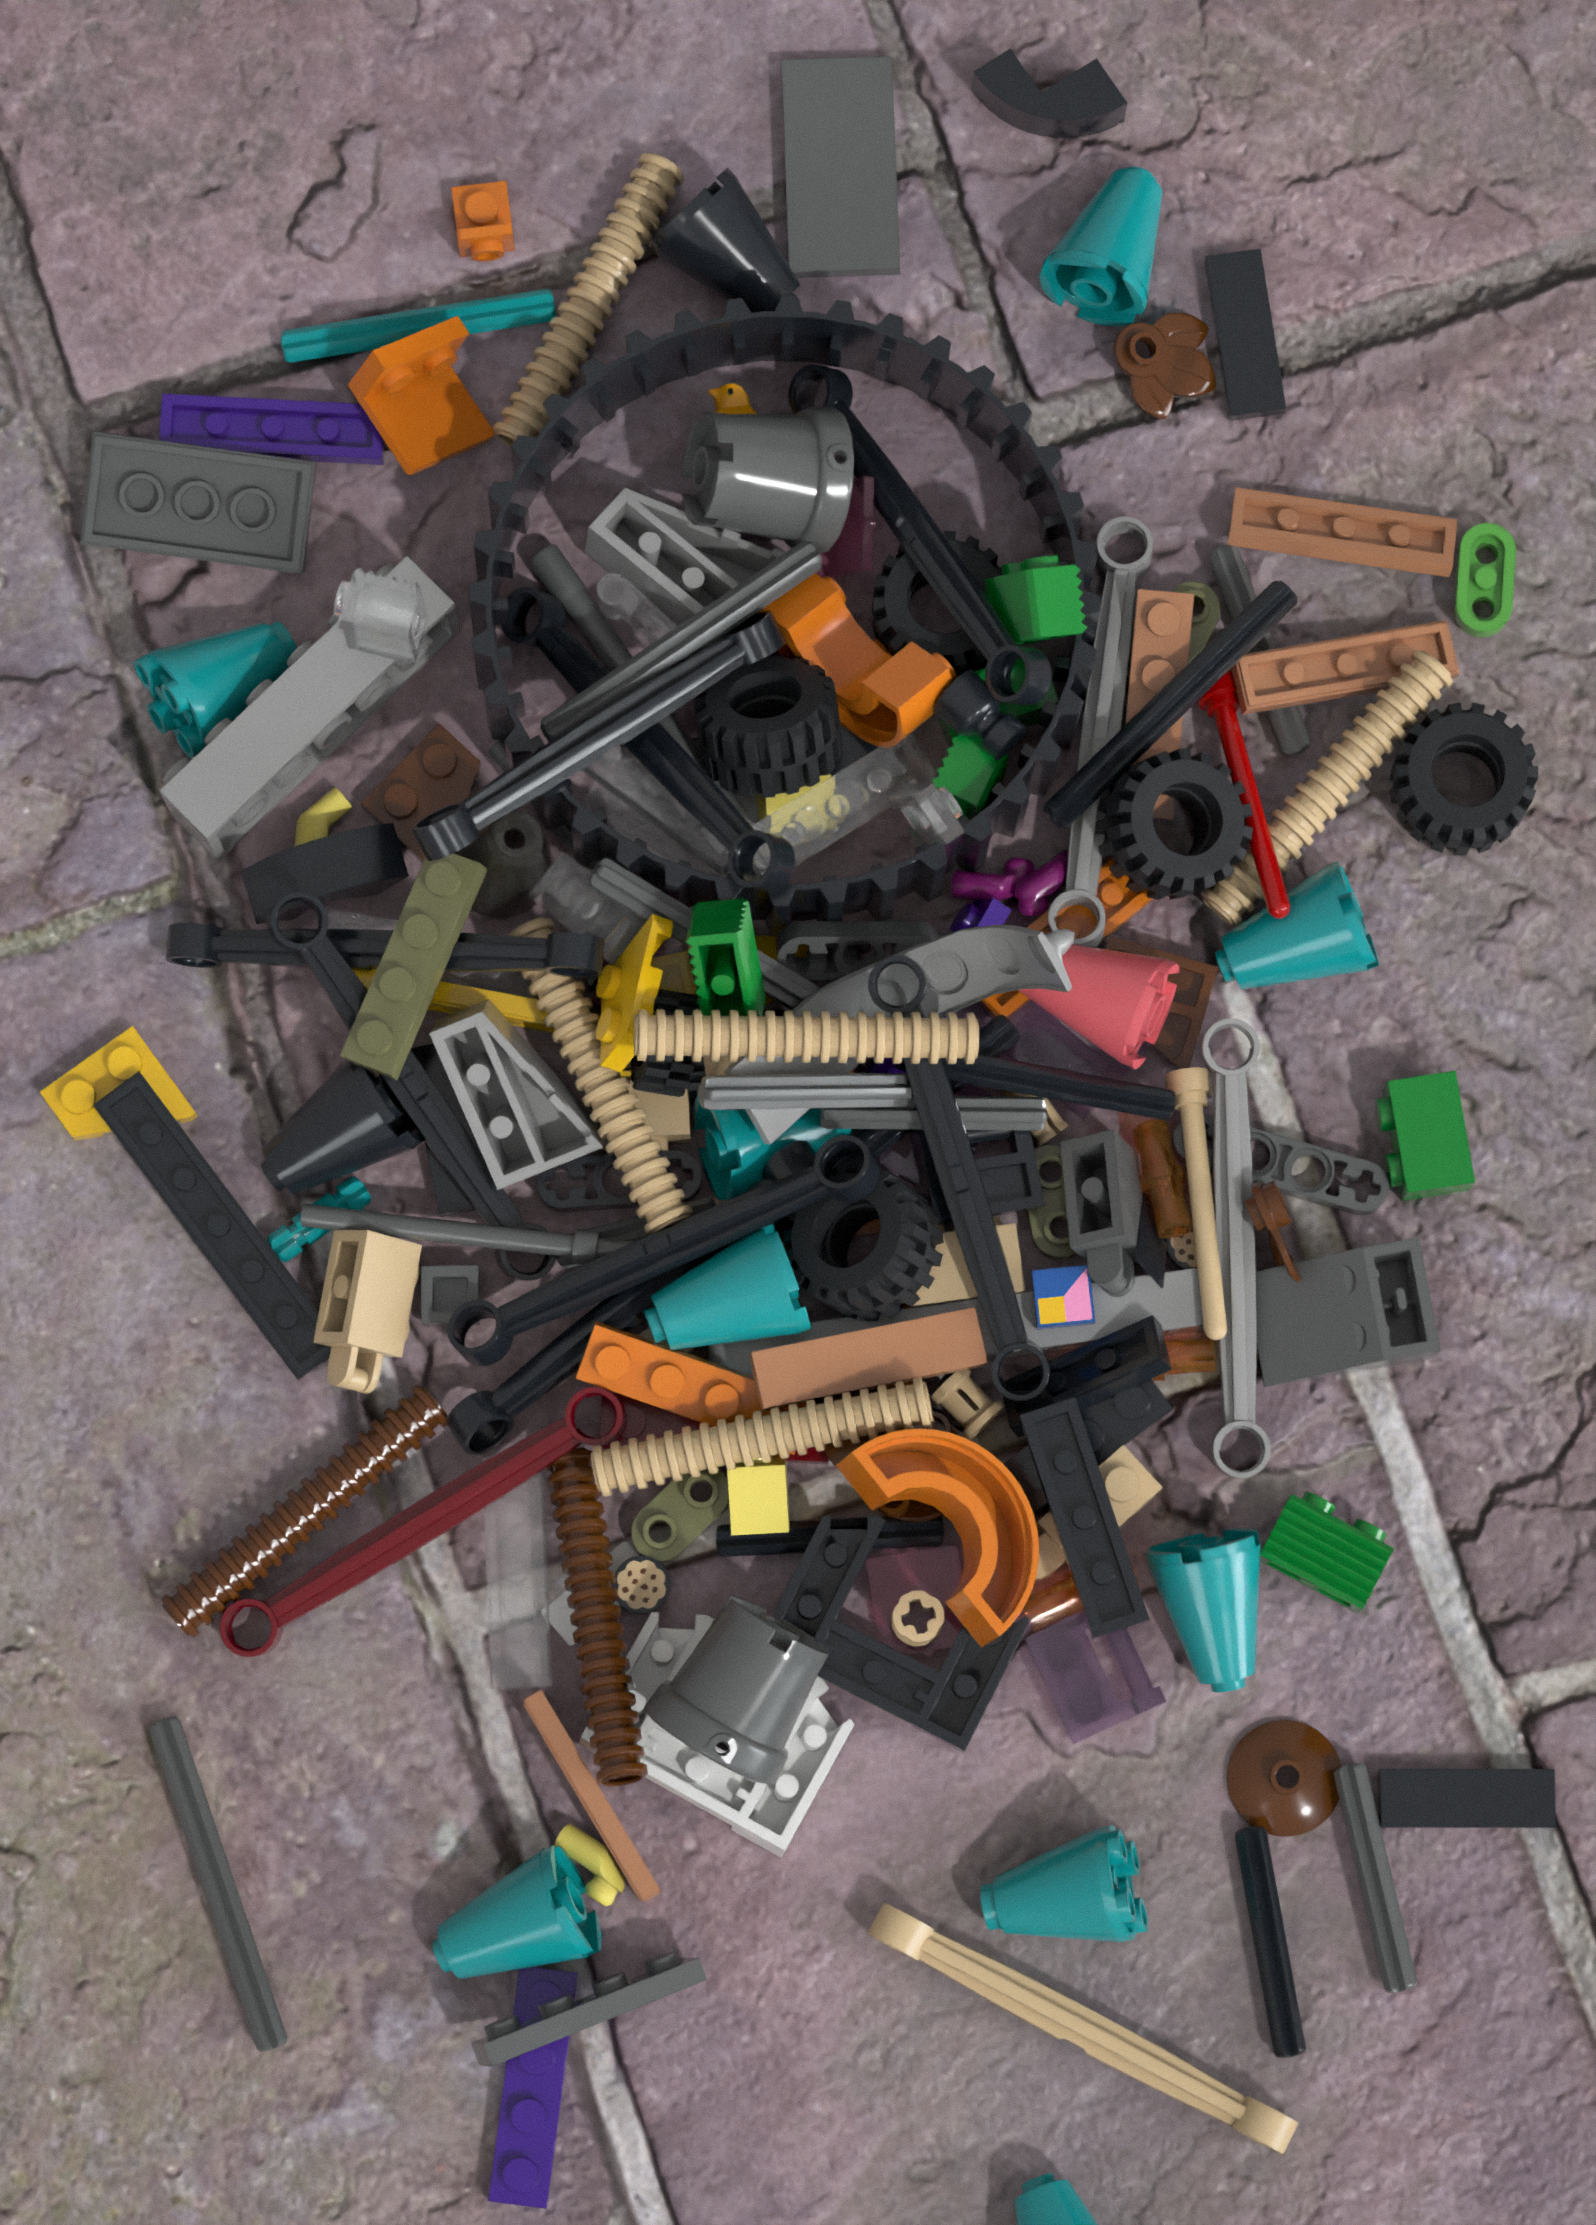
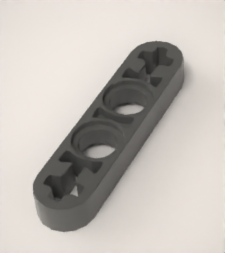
M1204 1114L1205 1129H1207L1206 1139L1213 1142L1214 1116ZM1180 1121L1172 1136V1148L1179 1161L1186 1165L1184 1141L1182 1139V1122ZM1250 1127L1251 1141L1262 1144L1269 1154L1268 1165L1261 1171L1253 1172V1183L1262 1181L1265 1185L1275 1181L1281 1194L1354 1215L1365 1216L1374 1213L1384 1204L1389 1194L1390 1183L1387 1174L1375 1163ZM1207 1147L1210 1173L1213 1174V1148ZM1303 1157H1311L1317 1160L1323 1167L1324 1179L1318 1186L1312 1188L1302 1187L1297 1184L1292 1176L1294 1162ZM1334 1164L1345 1168L1340 1179L1357 1182L1361 1174L1370 1176V1186L1378 1189V1196L1369 1195L1365 1202L1361 1203L1354 1200L1356 1196L1355 1190L1342 1185H1338L1336 1196L1326 1194L1334 1178Z

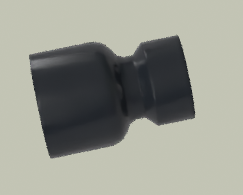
M972 669L965 671L945 690L933 710L959 735L964 737L978 736L981 739V748L996 761L1008 754L1027 730V727L1012 713L1004 714L1001 712L999 706L1002 702L996 700L990 694L986 682Z

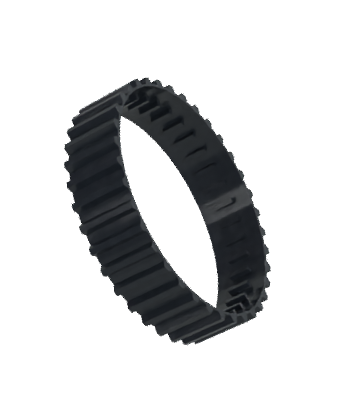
M782 295L775 311L751 313L744 300L737 298L727 301L724 317L700 322L688 309L675 314L673 332L661 335L654 340L650 339L639 329L626 336V355L619 357L609 366L591 358L581 366L582 387L570 399L551 393L543 402L544 427L541 429L538 437L518 435L511 446L514 472L512 481L492 483L488 493L492 529L476 532L474 553L478 582L469 585V604L474 635L471 639L478 689L484 692L487 723L492 739L505 740L508 769L545 745L540 735L530 739L519 718L526 716L521 691L510 695L508 693L502 673L513 671L510 646L496 648V625H509L508 599H499L503 577L514 578L515 558L514 552H510L517 532L527 533L530 525L528 508L540 490L545 493L552 484L551 472L569 452L574 455L581 447L580 440L604 420L607 423L614 418L617 410L643 395L646 397L654 393L655 389L666 383L687 376L691 377L712 368L742 365L758 361L814 362L852 369L907 388L924 401H929L950 413L957 419V423L964 429L968 428L985 442L991 449V456L997 463L1001 461L1020 483L1018 492L1023 501L1030 500L1042 521L1039 531L1042 543L1050 542L1054 555L1059 558V566L1075 564L1080 569L1076 576L1082 582L1077 588L1083 592L1079 600L1084 603V606L1080 611L1086 615L1082 623L1087 626L1082 634L1068 636V657L1057 655L1052 681L1065 683L1058 705L1045 700L1038 725L1047 728L1036 748L1025 743L1017 763V767L1022 770L1007 787L998 782L991 790L989 806L970 821L965 815L956 822L953 835L929 848L926 842L915 848L914 856L907 860L887 867H883L882 863L873 865L869 873L842 879H836L835 875L824 876L823 882L786 884L778 891L763 892L740 886L732 879L729 873L726 874V877L705 874L691 869L690 862L680 859L679 863H675L647 850L646 842L639 838H636L633 842L607 826V816L598 809L593 814L574 798L573 783L568 778L536 797L537 818L546 830L561 825L567 827L573 835L574 858L586 867L597 860L608 858L689 908L691 906L694 907L697 902L744 898L749 901L752 920H765L770 935L778 936L779 932L791 924L792 921L814 919L817 921H842L844 915L858 913L863 910H867L876 921L891 919L895 899L902 898L914 891L927 902L941 896L945 874L958 865L967 871L976 872L985 865L990 839L995 832L1011 838L1019 832L1023 826L1030 794L1041 796L1047 794L1053 783L1061 750H1069L1073 741L1096 658L1097 649L1092 647L1091 644L1101 611V596L1089 592L1097 560L1095 543L1077 539L1085 506L1080 492L1061 491L1057 481L1063 456L1056 445L1037 447L1033 438L1029 435L1033 412L1024 402L1006 407L992 393L995 373L988 367L983 365L970 372H966L961 366L949 360L951 341L938 335L926 345H923L917 340L903 336V318L889 313L877 326L865 321L854 320L851 302L836 300L828 313L822 314L803 312L796 295Z

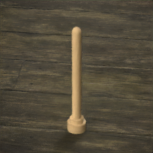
M1200 1067L1182 1068L1165 1075L1166 1089L1175 1092V1110L1181 1113L1204 1332L1209 1339L1220 1340L1227 1333V1322L1203 1108L1208 1106V1097L1213 1094L1211 1072L1207 1068Z

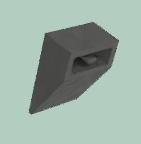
M1419 1237L1355 1248L1296 1262L1295 1265L1303 1279L1299 1282L1294 1281L1290 1277L1284 1265L1256 1272L1257 1352L1264 1388L1433 1359L1441 1351Z

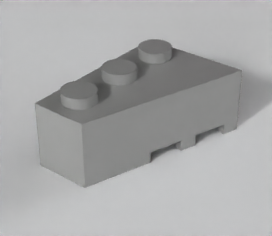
M624 488L588 527L584 550L589 557L675 627L786 553L777 548L770 551L740 539L741 534L732 530L724 529L720 531L709 526L693 525L687 519L685 511L628 488ZM719 638L718 640H716L715 642H713V643L710 644L709 646H711V645L715 644L716 642L722 640V638Z
M489 999L436 1020L429 1032L497 1190L604 1147L607 1138L602 1139L597 1132L601 1127L600 1123L592 1121L591 1113Z

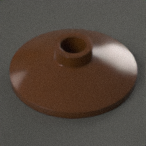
M1291 1720L1268 1722L1247 1733L1232 1752L1227 1768L1228 1792L1237 1812L1252 1827L1263 1826L1267 1830V1834L1274 1836L1290 1837L1301 1835L1321 1825L1337 1806L1339 1796L1333 1774L1336 1768L1341 1767V1762L1333 1745L1313 1727ZM1289 1766L1296 1771L1297 1782L1294 1787L1283 1788L1278 1784L1276 1773L1280 1767Z

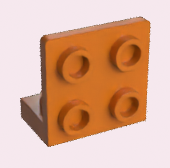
M458 316L373 350L348 383V387L408 475L418 473L485 444L494 436L492 427L451 367L458 359L456 351L470 334Z

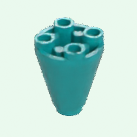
M275 621L269 625L260 623L155 649L134 660L133 666L141 683L149 690L153 699L151 703L147 704V711L152 722L162 734L171 730L184 753L188 757L193 758L207 746L204 739L219 722L225 718L233 721L248 707L245 701L260 683L266 679H270L272 682L276 681L289 668L286 662L297 647L288 630L280 622Z
M1114 1826L1099 1827L994 1876L992 1883L982 1884L980 1888L981 1906L988 1929L990 1931L1002 1929L1005 1934L1111 1942L1135 1940L1136 1933L1148 1931L1146 1907L1142 1897L1135 1898L1131 1877L1140 1874V1863L1133 1840L1125 1841L1121 1829L1116 1830Z

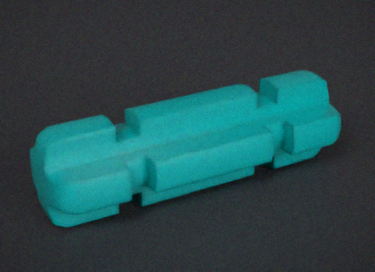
M351 1176L336 1187L337 1193L331 1196L328 1192L312 1205L361 1210L370 1203L371 1195L359 1178ZM300 1212L292 1218V1225L286 1227L283 1224L269 1234L267 1241L278 1258L283 1262H288L303 1251L302 1245L307 1242L309 1245H312L331 1230L301 1226Z

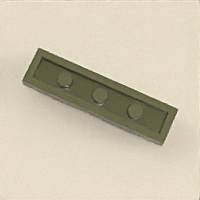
M454 853L434 861H428L425 857L340 1056L343 1059L398 1080L450 959L453 947L459 938L488 869L482 864Z

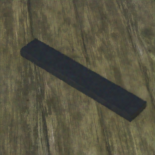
M140 1071L93 1105L297 1380H301L328 1360L331 1347L313 1343L319 1311Z

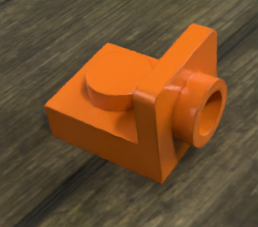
M498 181L451 187L460 258L471 256V259L474 261L488 262L502 258L504 252L515 251L507 182Z

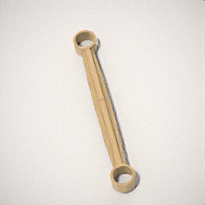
M882 1903L867 1932V1935L916 1961H921L1058 2040L1065 2039L1081 2047L1089 2057L1231 2126L1237 2132L1279 2154H1284L1299 2124L1281 2112L1249 2096H1244L1153 2042L1040 1982L935 1932L928 1925L888 1904Z

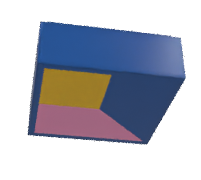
M1088 1265L1031 1271L1037 1330L1095 1324Z

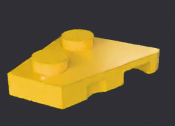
M652 914L613 965H606L602 970V975L599 977L596 987V994L601 998V1016L596 1027V1039L601 1041L600 1066L621 1073L635 1056L634 1017L639 1009H646L647 1015H653L654 1002L659 991L663 970L650 965L654 953L664 940L671 937L673 921Z
M133 1026L40 1091V1094L75 1141L102 1137L105 1133L113 1132L93 1105L139 1071L176 1121H180V1123L191 1122L198 1117Z

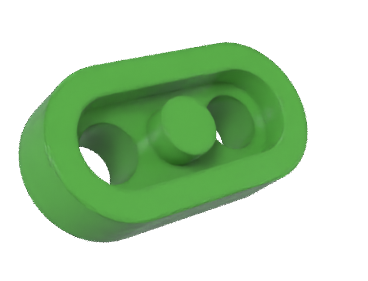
M1482 523L1469 529L1462 538L1457 553L1454 616L1461 629L1475 637H1490L1500 632L1507 624L1513 608L1516 545L1511 534L1497 524ZM1487 548L1493 552L1495 561L1490 564L1481 563L1476 558L1475 552L1478 549ZM1478 602L1486 603L1491 608L1492 615L1488 618H1479L1473 613L1472 605Z

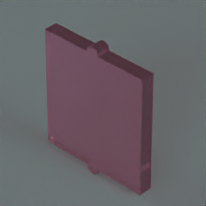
M863 476L853 479L848 515L841 534L828 552L820 554L823 562L816 574L821 578L826 575L835 579L872 570L873 529L876 526V520L873 518L874 477Z
M959 1543L918 1551L916 1547L909 1546L906 1549V1553L866 1559L865 1565L879 1642L906 1656L924 1653L928 1658L933 1657L937 1650L951 1648L963 1625L945 1603L958 1587L963 1571ZM922 1590L940 1601L944 1609V1623L940 1634L933 1642L925 1646L912 1647L904 1644L896 1637L892 1629L891 1616L903 1595L911 1591ZM918 1604L910 1605L908 1616L901 1620L904 1626L913 1625L917 1634L926 1632L927 1621L933 1619L934 1616L931 1611L927 1613L921 1612Z

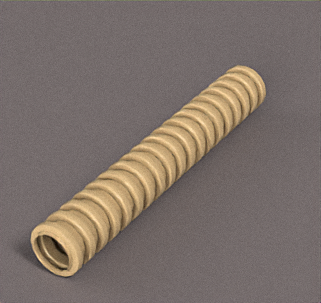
M643 153L640 155L638 164L641 167L631 171L630 179L632 183L624 184L622 188L624 198L616 199L614 203L616 213H609L606 218V223L609 225L608 228L603 227L598 232L600 242H595L590 247L592 257L584 258L582 262L584 272H578L574 277L576 287H570L566 291L568 301L559 304L558 312L560 316L551 319L549 324L552 331L545 332L541 338L544 346L537 347L533 352L536 361L529 362L526 365L527 377L519 378L517 386L520 389L519 392L511 393L509 401L512 404L511 407H504L501 412V417L504 420L496 422L493 426V432L496 434V437L507 446L511 447L518 435L538 437L541 429L544 427L543 402L551 393L561 396L562 393L567 394L572 388V384L569 382L570 378L575 379L580 373V369L577 367L578 363L583 364L588 359L586 349H591L595 346L596 339L594 334L602 333L604 329L602 319L610 318L612 314L610 304H616L620 299L618 289H625L628 285L626 275L635 272L636 264L634 260H639L643 257L644 249L642 245H647L652 240L650 230L658 229L660 225L658 215L666 214L668 210L666 201L673 200L676 196L674 186H679L684 181V175L680 168L670 160L654 153Z
M1414 650L1411 654L1413 660L1411 664L1403 663L1400 666L1399 671L1401 675L1398 678L1392 676L1387 682L1389 689L1387 691L1382 689L1376 694L1378 701L1375 704L1368 703L1365 706L1364 710L1367 714L1363 718L1356 716L1353 720V725L1355 726L1353 730L1345 729L1342 732L1341 737L1343 741L1340 744L1334 742L1330 746L1331 755L1329 757H1320L1318 760L1320 767L1317 771L1310 769L1306 773L1308 781L1305 784L1298 782L1294 789L1297 792L1295 796L1287 795L1283 800L1285 807L1282 810L1275 809L1271 813L1273 821L1267 824L1282 873L1286 874L1289 871L1290 866L1288 862L1291 859L1298 860L1301 857L1302 853L1299 849L1303 845L1310 847L1313 843L1311 836L1314 832L1321 834L1325 830L1323 822L1326 819L1332 821L1337 814L1334 811L1336 807L1344 808L1348 803L1346 796L1349 793L1356 794L1360 790L1358 782L1361 779L1368 781L1372 775L1369 771L1372 766L1379 768L1382 765L1383 760L1381 756L1384 753L1390 755L1395 750L1393 742L1395 740H1404L1407 735L1404 730L1407 727L1412 728L1416 722L1418 723L1416 716L1419 713L1426 715L1430 709L1428 706L1429 701L1437 702L1441 697L1439 690L1442 687L1449 688L1453 684L1450 672L1433 656L1425 651ZM1250 847L1247 849L1243 861L1232 866L1234 872L1229 877L1217 882L1212 890L1206 888L1201 893L1204 903L1231 926H1238L1243 922L1241 916L1244 912L1250 914L1255 909L1253 902L1256 898L1264 899Z
M537 918L517 927L509 936L547 938V935L552 933L551 930H553L555 925L551 918ZM521 971L523 978L532 982L529 986L530 993L533 996L538 995L540 998L536 1003L538 1009L547 1013L544 1019L546 1026L554 1027L555 1029L551 1035L554 1042L561 1043L563 1046L559 1051L561 1057L570 1061L567 1066L568 1072L578 1077L574 1083L577 1090H584L586 1094L582 1099L586 1107L592 1106L594 1110L590 1117L594 1123L599 1122L601 1125L597 1131L602 1139L607 1138L609 1141L605 1148L608 1154H615L617 1158L613 1165L617 1171L622 1170L624 1173L621 1178L622 1184L625 1187L630 1186L632 1189L628 1196L631 1202H638L640 1206L636 1211L640 1219L646 1218L648 1222L644 1226L646 1233L650 1235L689 1218L693 1210L690 1205H683L682 1200L686 1195L682 1189H676L674 1186L678 1179L674 1173H668L666 1169L670 1165L668 1158L660 1157L659 1155L662 1146L659 1141H653L651 1138L655 1132L653 1127L645 1125L643 1122L647 1115L643 1109H637L636 1107L639 1101L637 1094L629 1093L628 1088L631 1086L629 1078L622 1077L620 1072L600 1066L601 1041L596 1039V1027L599 1016L597 1013H591L589 1010L593 1006L589 997L583 998L582 996L585 990L584 984L581 981L576 982L574 978L557 976L545 971Z
M639 1009L634 1017V1055H637L638 1061H646L647 1055H655L656 1061H664L665 1056H673L674 1061L680 1062L683 1061V1056H692L693 1062H700L702 1056H710L711 1062H719L720 1056H728L729 1062H737L738 1056H746L747 1062H755L758 1056L764 1057L765 1062H774L775 1057H783V1062L791 1063L793 1057H801L802 1063H809L811 1057H819L820 1063H828L830 1057H837L838 1063H846L848 1057H855L856 1063H865L866 1058H873L874 1063H883L884 1058H892L893 1064H900L902 1058H910L911 1064H919L921 1058H928L929 1064H937L939 1058H946L947 1064H956L957 1058H964L965 1064H974L979 1051V1023L974 1013H966L964 1018H957L955 1012H949L946 1018H939L938 1012H930L928 1018H921L920 1012H912L910 1018H903L902 1012H893L892 1018L884 1016V1012H875L874 1017H866L864 1011H858L856 1017H848L847 1011L838 1012V1017H830L829 1011H821L819 1017H812L811 1011H802L801 1017H794L792 1011H784L783 1016H775L774 1011L767 1010L765 1016H757L755 1010L747 1011V1016H739L737 1010H730L728 1016H720L719 1010H711L710 1016H702L701 1010H693L692 1015H684L683 1010H675L674 1015H665L664 1009L656 1010V1015H647L646 1009Z
M921 1377L913 1379L912 1385L905 1386L903 1381H898L895 1383L896 1388L887 1390L885 1384L879 1385L877 1387L878 1392L869 1393L867 1388L860 1389V1396L852 1397L850 1392L842 1393L841 1400L834 1401L832 1396L824 1397V1403L816 1405L814 1400L806 1401V1407L798 1408L796 1403L789 1404V1411L780 1412V1409L775 1407L771 1408L770 1415L763 1416L761 1411L753 1412V1418L746 1420L743 1415L735 1416V1422L728 1424L726 1419H718L717 1426L709 1427V1424L704 1422L700 1423L699 1430L692 1431L690 1426L682 1427V1433L674 1435L672 1430L664 1431V1437L656 1438L655 1434L652 1433L646 1435V1441L639 1442L634 1437L629 1438L628 1445L621 1446L619 1441L611 1442L610 1449L603 1450L601 1445L593 1446V1452H591V1463L598 1491L604 1497L612 1495V1489L619 1488L621 1493L629 1492L630 1486L637 1484L639 1489L647 1488V1482L655 1481L656 1485L659 1486L665 1484V1478L673 1477V1480L678 1482L682 1481L683 1474L690 1473L692 1478L700 1477V1471L708 1469L710 1474L718 1473V1467L726 1465L727 1470L730 1471L736 1469V1463L744 1462L745 1466L749 1467L753 1466L754 1459L762 1458V1461L767 1463L771 1462V1456L777 1454L780 1455L781 1459L789 1458V1452L797 1450L801 1456L807 1454V1448L815 1447L817 1452L824 1451L825 1444L833 1443L835 1448L842 1447L843 1440L851 1439L853 1444L860 1443V1437L868 1435L869 1439L872 1440L878 1437V1433L895 1432L896 1429L900 1428L914 1429V1425L922 1424L924 1429L932 1427L931 1422L934 1421L926 1382L922 1381Z

